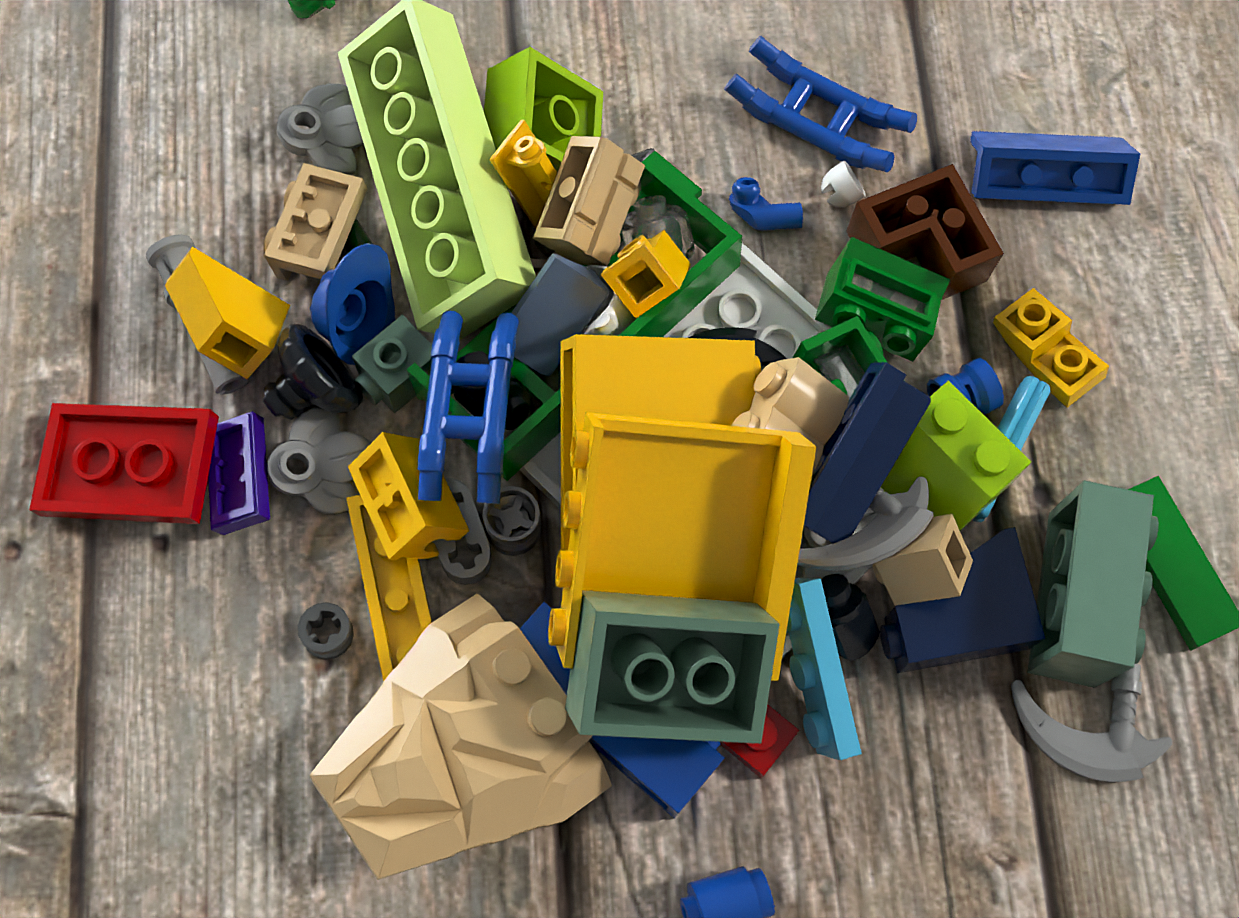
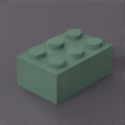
M1083 480L1049 513L1036 604L1046 639L1030 649L1027 673L1096 688L1134 668V665L1139 663L1146 642L1145 630L1139 628L1141 607L1147 603L1152 588V575L1150 572L1145 571L1147 552L1155 544L1159 527L1158 518L1152 516L1154 495Z
M583 590L573 668H570L565 709L579 735L761 744L780 624L761 606L752 602Z

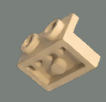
M303 163L296 181L290 182L285 191L284 209L277 226L269 229L264 241V257L277 278L288 281L292 272L321 279L325 273L335 269L368 190L363 178Z

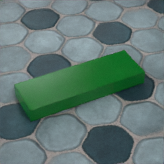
M1159 475L1128 489L1154 495L1152 516L1158 518L1159 527L1155 544L1147 552L1145 571L1151 573L1152 586L1189 650L1192 651L1238 629L1239 611Z

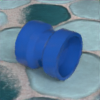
M976 358L963 364L959 373L954 375L943 373L930 379L927 383V394L930 397L949 380L982 414L992 412L1003 405L1004 395L1000 381L993 368L982 358Z

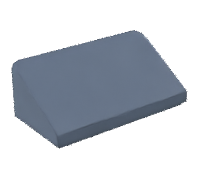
M552 253L511 312L519 320L514 358L540 374L552 375L561 362V341L575 334L581 335L608 297V289L594 270Z

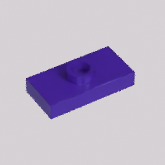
M253 411L220 422L217 425L208 484L210 527L212 531L221 535L270 520L264 418Z

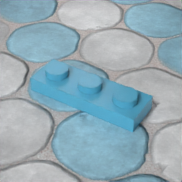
M795 578L786 632L789 633L794 653L790 658L791 675L797 688L803 692L807 713L803 716L806 737L810 745L816 749L817 754L837 760L860 755L862 753L821 578Z

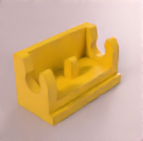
M382 432L348 466L351 476L389 560H398L400 557L416 559L436 557L439 555V552L432 541L438 539H445L446 541L460 540L470 530L443 475L441 501L418 500V452L420 439Z

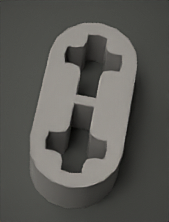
M445 478L455 501L463 500V502L458 504V507L470 530L464 535L468 548L471 552L480 550L481 554L474 557L475 566L473 568L464 570L461 562L452 564L450 560L458 557V550L454 540L438 539L433 542L438 549V556L447 577L455 583L463 585L475 584L484 579L490 571L492 564L490 546L469 489L457 479Z

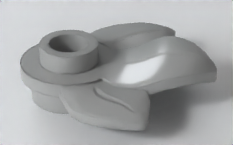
M329 83L309 90L304 96L301 105L290 106L280 114L277 121V134L288 151L295 155L308 156L315 166L344 174H354L356 172V158L352 149L360 147L364 143L353 105L350 104L351 98L347 86ZM297 125L306 126L310 129H301Z
M315 407L302 413L294 420L289 433V440L281 443L272 451L267 462V475L271 484L278 491L289 496H303L317 511L327 514L349 512L346 497L355 496L356 492L350 483L353 481L348 466L372 442L352 432H340L339 413H332L320 407ZM290 459H299L304 462L307 470L301 475L293 474L288 470L286 462Z

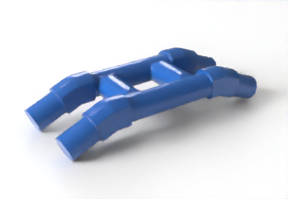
M761 35L754 41L748 52L767 66L766 70L777 79L790 86L793 85V87L780 105L778 100L768 96L760 88H754L736 73L727 83L724 90L743 105L742 108L758 120L766 124L772 123L836 156L835 159L841 162L846 161L849 166L861 169L867 167L887 173L891 170L895 158L893 152L870 147L868 143L857 141L849 136L845 138V135L856 117H859L860 121L872 127L884 130L891 128L912 133L917 124V114L915 112L893 108V105L879 102L872 97L868 99L802 66V62L792 58L784 50H778ZM811 94L838 107L827 127L799 114Z
M446 311L441 316L439 327L435 331L432 343L429 387L423 433L420 436L418 452V500L441 501L442 475L446 451L445 438L479 440L476 503L500 504L506 414L519 320L512 313H502L497 317L495 330L492 332L489 345V364L456 363L463 318L456 311ZM452 386L486 387L483 417L448 415Z

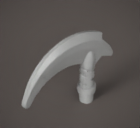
M918 477L908 492L888 494L880 487L869 506L877 515L865 528L834 544L800 549L797 565L818 570H847L870 565L896 554L913 542L925 530L934 516L932 511L927 510L929 501L927 480L924 477Z
M1135 664L1134 668L1112 679L1111 691L1114 692L1113 695L1115 696L1112 704V724H1110V731L1103 733L1083 732L1057 722L1033 701L1023 682L1015 680L1011 684L1018 716L1030 738L1051 760L1079 776L1104 782L1138 780L1144 778L1141 769L1157 760L1172 745L1170 737L1147 740L1133 727L1135 725L1134 718L1137 707L1135 703L1137 702L1138 695H1141L1142 682L1139 681L1140 664Z

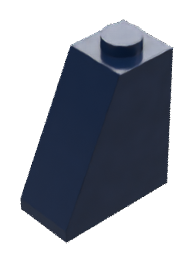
M1015 527L1003 529L970 553L973 562L959 597L896 605L884 618L885 625L880 627L881 644L886 658L894 659L897 674L1026 651L1046 639Z

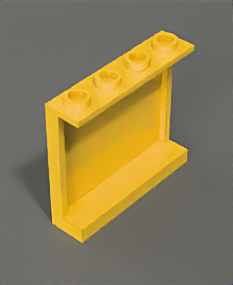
M585 412L583 431L574 430L570 449L571 468H578L576 490L566 491L563 504V527L571 529L568 551L559 550L556 561V587L563 588L561 609H551L548 626L549 645L557 647L563 668H573L582 592L586 590L757 603L780 624L771 681H778L816 446L800 432Z

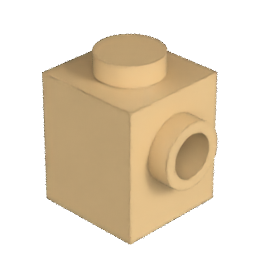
M947 514L933 517L925 530L913 542L896 554L873 563V570L877 580L885 585L896 606L959 597L973 559L953 515Z

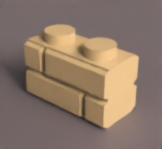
M571 136L533 239L549 249L556 250V253L575 263L608 266L611 257L620 246V232L628 210L638 198V183L645 165L630 154L623 153L624 150L607 138Z

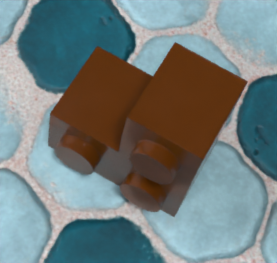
M953 164L858 201L846 230L849 238L854 237L905 260L917 257L923 268L950 279L942 300L987 282L1004 254Z

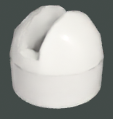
M846 161L830 169L822 180V193L835 190V193L827 200L834 207L844 208L853 205L866 196L861 183Z

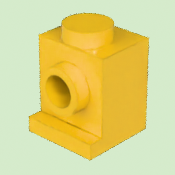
M662 230L653 238L646 239L644 235H640L632 240L617 254L619 260L603 270L601 276L636 319L680 289L691 263L666 231Z

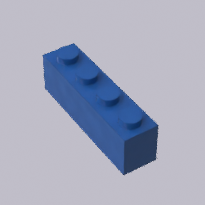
M543 602L522 625L520 630L567 695L570 668H563L557 647L549 645L548 626L552 608ZM592 735L589 743L595 750L674 819L725 758L716 750L721 745L718 741Z

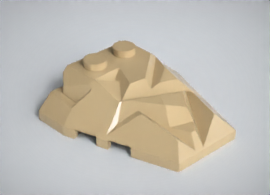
M478 593L427 626L416 643L396 668L392 670L381 687L362 711L357 714L309 776L377 880L453 857L457 853L482 845L502 842L510 839L511 836L543 826L547 828L562 823L612 786L602 759L589 743L592 735H579L565 709L567 695L520 628L512 621L504 622L495 607Z

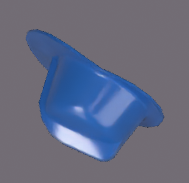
M366 243L353 248L341 259L335 269H331L322 276L312 298L310 307L311 321L316 331L330 342L336 356L346 364L355 365L352 355L395 321L391 267L387 253L379 245Z

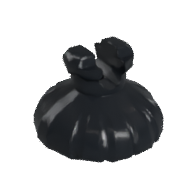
M291 324L282 331L278 341V354L284 373L276 382H269L264 387L265 397L263 398V403L275 417L283 416L290 420L295 416L298 418L304 413V408H309L312 404L332 413H346L355 410L363 402L362 391L354 382L355 376L348 365L336 356L333 348L323 338L300 324Z

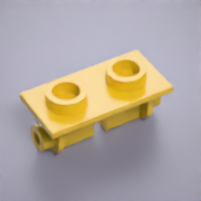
M520 120L489 160L536 229L555 181L557 171L546 155L547 150L544 143L535 138L525 120Z

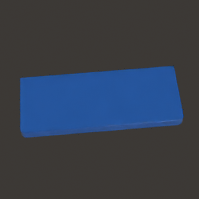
M986 131L971 132L970 143L977 151L971 191L975 198L1131 204L1140 153L1123 138Z

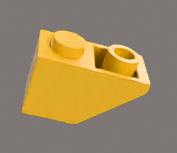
M194 247L185 255L165 284L198 352L245 379H248L273 351L290 305Z

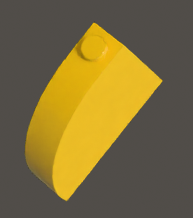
M575 334L561 341V550L568 551L571 530L570 528L563 527L564 498L566 491L576 490L578 468H571L570 465L571 441L574 430L583 431L585 412L731 426L740 414L751 409L752 400L755 395L754 383L761 372V363L758 356L755 355L754 340Z

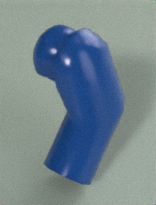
M750 177L740 178L733 183L732 194L729 196L731 208L753 229L766 231L802 228L803 210L800 202L770 204L760 195L758 181Z

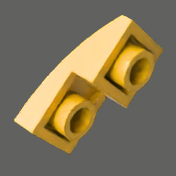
M1032 288L994 317L993 324L1017 357L1036 378L1050 386L1052 395L1067 408L1106 378L1109 365L1070 333L1072 320L1036 289Z

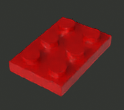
M52 403L29 510L41 517L200 524L219 416L211 409Z

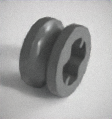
M328 602L317 603L303 613L298 623V636L302 644L316 658L324 660L335 659L344 654L351 646L354 637L353 625L345 611L336 604ZM324 618H332L331 620L336 628L341 626L339 634H330L328 642L320 644L321 642L315 633L311 635L312 629L322 627Z

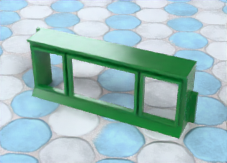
M654 151L641 162L645 165L640 178L641 190L637 200L628 210L620 232L621 242L657 212L707 255L687 272L680 289L640 315L618 336L664 337L740 266L742 235L698 200L702 195V189ZM618 252L611 257L607 267L619 260L617 257ZM516 305L503 313H511ZM497 318L457 353V360L468 353L477 351L489 354L492 332L495 330ZM516 358L513 360L511 374L518 380L517 383L542 406L504 439L502 476L506 481L514 476L561 432V388L557 392L553 391L532 370ZM414 362L406 370L417 398L427 402L430 376ZM450 396L448 415L471 416ZM460 439L477 455L479 440Z

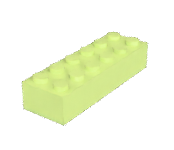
M401 0L340 50L338 57L417 330L435 333L439 327L442 314L446 311H456L463 318L459 337L463 339L518 304L536 278V274L508 187L489 160L496 149L453 14L423 0Z

